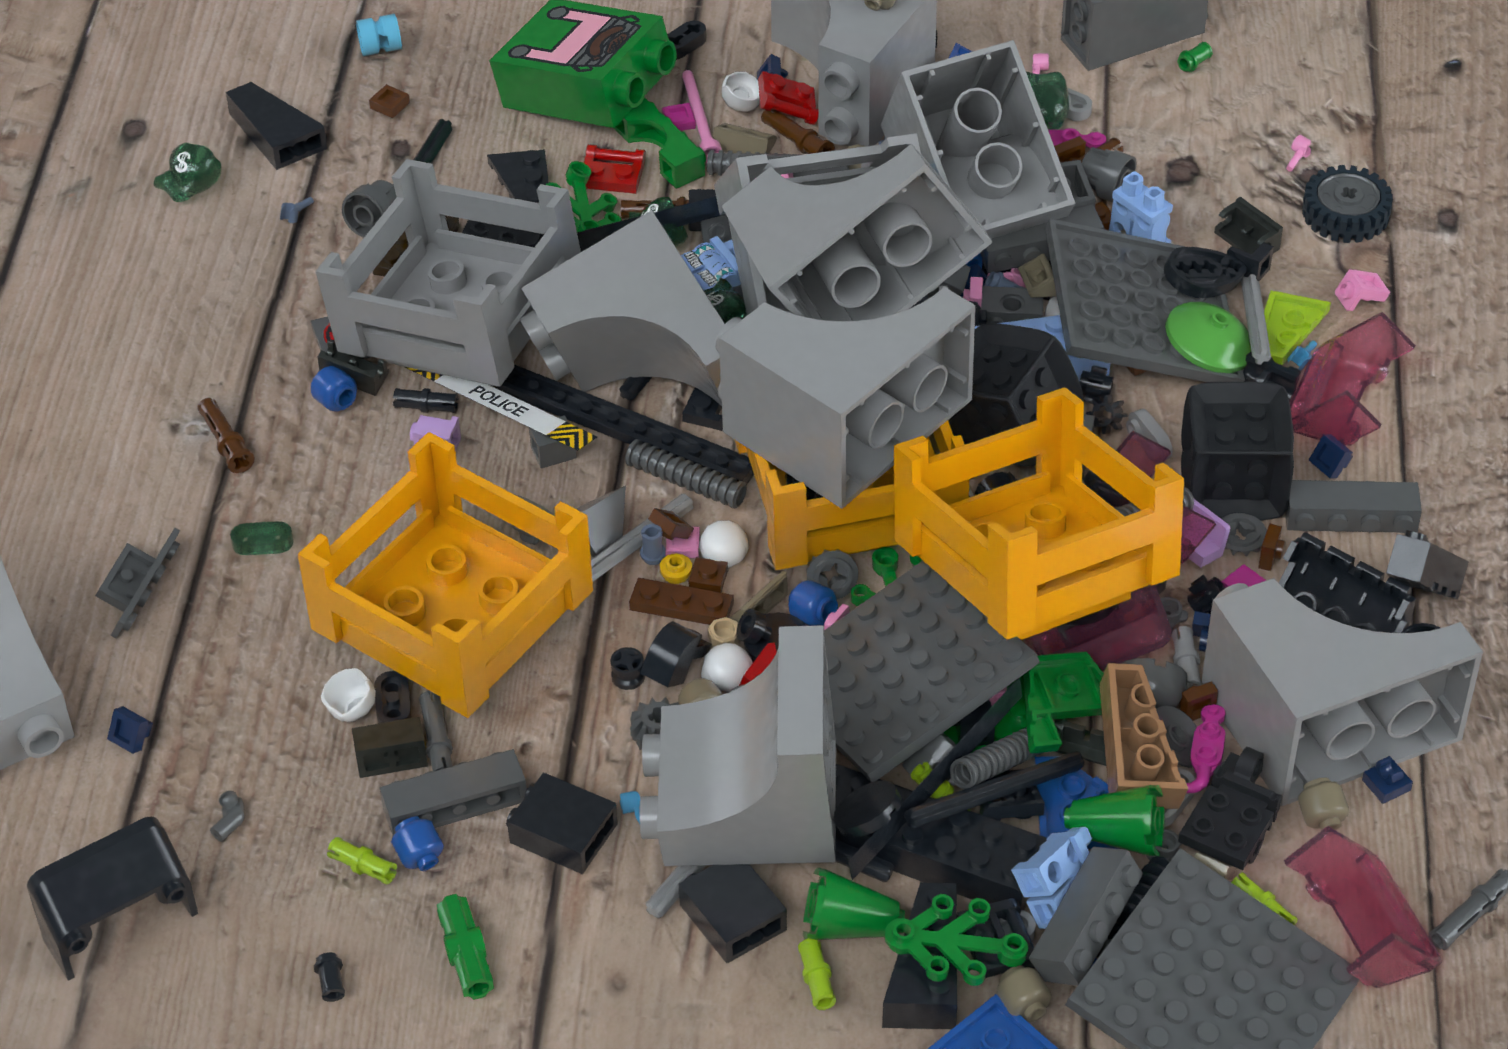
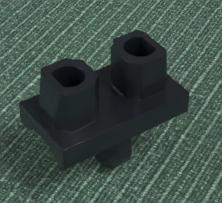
M1249 352L1245 359L1247 365L1243 370L1244 382H1266L1283 386L1287 392L1289 402H1291L1294 398L1301 371L1292 366L1284 367L1275 363L1272 357L1268 362L1263 361L1262 365L1255 363V358L1252 357V352Z

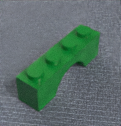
M645 97L638 107L633 108L614 128L628 143L648 142L661 147L662 149L659 151L660 174L674 188H680L705 176L706 155L703 149L699 146L697 147L685 132H681L669 117H665L656 108L655 104L651 101L649 102Z

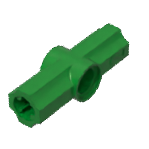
M457 894L445 896L436 905L440 924L445 934L443 939L451 967L455 966L464 997H471L473 1000L486 997L487 993L494 989L489 965L486 961L487 953L480 927L475 926L466 897H461Z

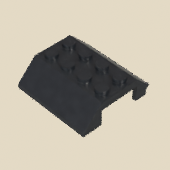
M1304 532L1301 538L1298 537L1295 541H1291L1283 556V559L1289 563L1279 584L1296 600L1327 618L1360 629L1401 633L1409 626L1416 600L1415 597L1410 595L1412 587L1391 576L1384 582L1385 573L1362 561L1355 567V557L1333 546H1330L1325 551L1326 542L1307 532Z

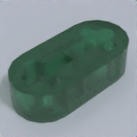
M280 521L243 523L235 526L230 533L233 550L239 555L280 554L288 551L294 543L291 527L287 523Z

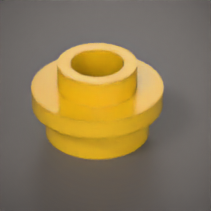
M683 554L667 555L660 562V573L671 584H681L691 574L692 562Z

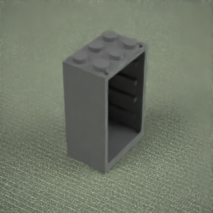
M1063 0L1061 40L1087 71L1205 33L1206 20L1208 19V0Z

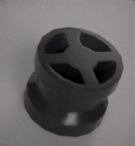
M624 647L612 654L610 659L611 677L616 687L623 690H632L638 688L644 682L645 676L640 674L644 658L639 650Z

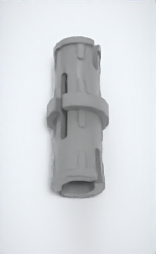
M1180 626V636H1178L1176 628L1171 633L1175 649L1173 663L1183 668L1187 673L1186 691L1193 686V683H1195V686L1202 685L1198 668L1200 654L1195 650L1192 628Z

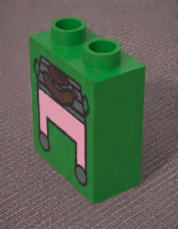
M549 0L489 62L503 108L615 128L633 108L638 107L642 103L645 95L664 75H668L673 70L677 53L674 43L669 41L663 16L568 0Z

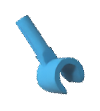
M1312 340L1304 348L1297 346L1287 358V361H1293L1299 366L1298 369L1302 371L1311 360L1312 355L1310 353L1317 346V342Z
M636 791L621 793L620 806L622 814L634 812L635 818L640 824L639 793Z

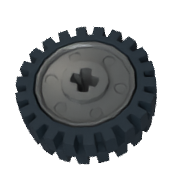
M1339 165L1338 170L1331 166L1327 167L1326 172L1322 169L1317 172V175L1313 174L1305 187L1302 214L1305 217L1306 224L1311 225V229L1315 233L1320 230V236L1324 238L1332 235L1331 240L1338 242L1340 237L1343 238V243H1350L1351 238H1354L1355 242L1358 243L1362 242L1364 236L1368 241L1373 239L1374 234L1378 236L1382 233V229H1386L1391 215L1393 194H1391L1392 190L1390 186H1387V182L1384 179L1379 180V175L1375 172L1369 175L1368 169L1363 168L1361 171H1357V166L1351 165L1350 170H1347L1345 165Z

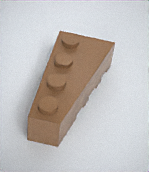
M1108 663L1100 682L1108 792L1112 793L1146 785H1159L1163 797H1156L1157 806L1164 807V809H1179L1188 791L1185 779L1180 776L1177 768V757L1174 750L1171 751L1167 741V730L1164 722L1159 719L1155 708L1156 701L1142 665Z

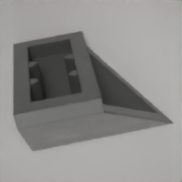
M626 485L577 508L578 511L588 515L590 553L592 557H595L623 536Z

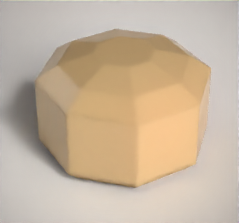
M727 617L713 620L708 628V638L712 647L723 643L738 645L740 642L737 638L738 622Z

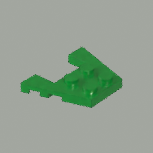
M1087 652L1039 655L1037 657L1040 663L1024 674L1028 750L1030 754L1057 751L1062 745L1053 719L1102 715L1100 682L1104 673Z

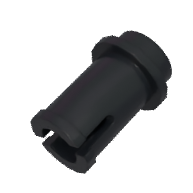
M332 952L319 955L314 964V972L319 974L322 999L327 1002L338 1001L345 996L340 973L343 967L342 960L338 958L337 954Z

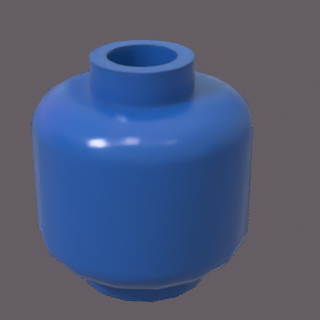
M328 366L321 369L314 376L311 383V394L316 401L328 410L338 412L353 404L357 394V384L343 370L335 366Z
M812 580L801 582L789 595L788 606L790 614L799 618L808 626H824L828 615L838 610L837 597L834 591Z
M414 816L402 821L395 827L394 831L396 833L393 835L391 843L405 868H419L420 871H426L439 862L437 857L442 853L444 844L430 820Z

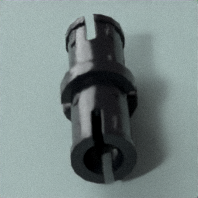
M395 388L393 398L397 399L393 401L394 408L420 409L421 413H428L429 410L456 413L458 410V403L455 402L459 400L458 393L431 392L429 388H424L422 391Z

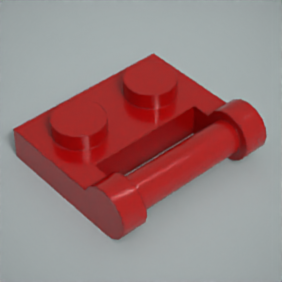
M762 71L758 78L760 108L766 111L773 109L804 119V122L807 124L815 125L819 117V109L816 108L814 87L803 82L783 78L778 74Z
M588 144L584 163L590 167L591 175L585 185L586 189L636 194L645 165L646 151L636 149L635 152L598 148L597 145ZM596 160L633 163V165L599 162Z

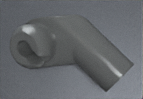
M226 791L220 796L219 803L222 806L223 818L210 828L211 834L220 842L237 829L245 818L242 798L237 797L234 791Z

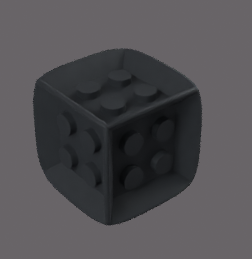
M997 323L983 324L974 331L972 400L953 415L948 422L953 435H961L966 445L1036 421L1037 396L1065 387L1083 401V392L1072 363L1064 347L1055 336L1045 331L1028 327ZM1036 456L1011 465L1036 466Z
M1208 382L1191 386L1185 399L1181 429V476L1184 478V487L1189 489L1196 501L1219 518L1233 513L1249 514L1260 521L1282 517L1288 506L1294 471V431L1290 402L1285 388L1266 382Z

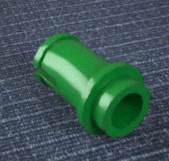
M1201 42L1191 50H1184L1180 53L1177 60L1178 66L1185 72H1193L1200 63L1212 57L1213 50L1207 42Z

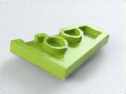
M1273 290L1270 291L1264 315L1270 353L1275 363L1283 365L1287 361V358L1295 348L1301 345L1330 311L1331 302Z

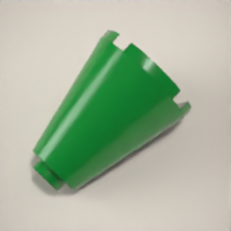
M1146 785L1073 800L1071 807L1065 808V828L1086 827L1092 837L1091 841L1146 856H1159L1160 853L1156 850L1155 846L1162 847L1165 825L1164 807L1157 806L1156 798L1163 797L1161 787L1159 785Z
M817 867L813 874L820 877L818 883L810 882L803 922L810 923V932L803 931L804 939L809 938L813 940L884 937L886 926L895 919L905 918V910L900 909L899 901L831 871Z

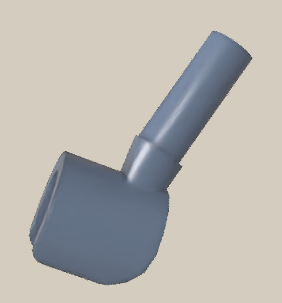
M308 197L296 204L283 203L280 220L288 219L289 223H297L298 212L313 204V198Z

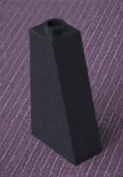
M249 82L226 92L229 114L276 170L328 149L325 128L320 122L256 84Z

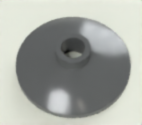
M1165 705L1157 708V714L1159 719L1164 722L1167 730L1166 738L1171 751L1174 750L1178 765L1192 768L1191 749L1194 731L1197 728L1196 724L1189 716L1175 707Z

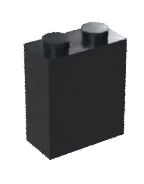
M544 772L536 783L529 785L523 801L518 808H513L510 811L506 821L511 844L582 875L618 825L615 802Z
M750 864L712 865L698 874L689 875L683 882L679 883L680 906L726 963L735 960L787 930V909Z

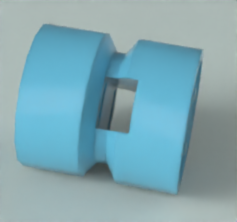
M395 14L380 16L378 21H374L372 18L356 20L358 40L363 56L378 54L380 49H384L386 52L402 50L400 30Z

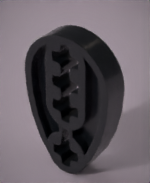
M1200 247L1176 248L1171 252L1164 265V274L1168 282L1181 293L1194 298H1210L1226 294L1241 282L1247 271L1246 265L1240 259L1223 252Z

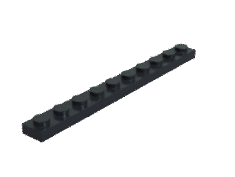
M515 364V367L500 387L492 386L534 407L559 417L565 415L569 421L627 444H631L635 439H639L643 443H649L651 447L657 446L660 450H667L668 454L674 453L677 457H684L686 461L691 460L694 464H701L703 468L709 467L711 471H719L720 475L726 474L729 478H736L738 482L744 481L746 485L754 476L749 457L739 454Z

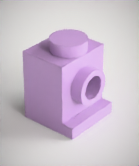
M420 415L417 423L414 422L412 424L410 440L414 442V445L424 435L431 432L455 445L456 452L461 440L458 417L452 416L451 420Z

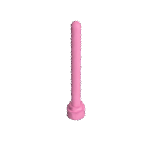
M685 70L682 73V78L701 138L699 147L703 149L706 155L705 164H707L708 152L715 150V153H719V150H722L719 141L712 138L692 71Z

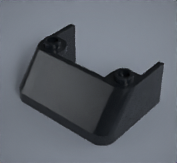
M155 817L142 818L39 869L27 882L28 893L43 941L68 981L75 978L69 956L78 954L86 949L92 939L91 925L154 893L159 902L163 904H174L182 901L192 917L198 914L191 882L165 829Z

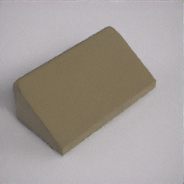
M728 123L714 127L713 138L719 141L722 150L725 152L730 150L733 153H737V151H742V153L748 151L751 154H755V152H760V154L770 153L777 140L776 135Z
M1045 254L1039 255L1018 268L1030 297H1057L1052 266Z
M783 570L734 613L730 619L739 623L741 616L748 609H754L764 614L770 612L788 595L787 572Z

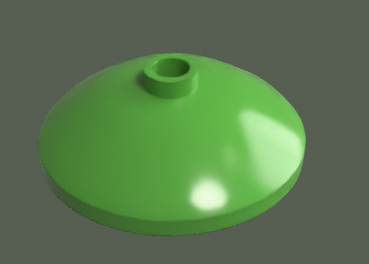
M1206 302L1183 303L1176 306L1170 312L1165 325L1168 339L1173 347L1188 361L1203 369L1217 373H1234L1245 368L1247 365L1245 361L1246 355L1251 352L1249 332L1245 325L1232 313L1217 305Z

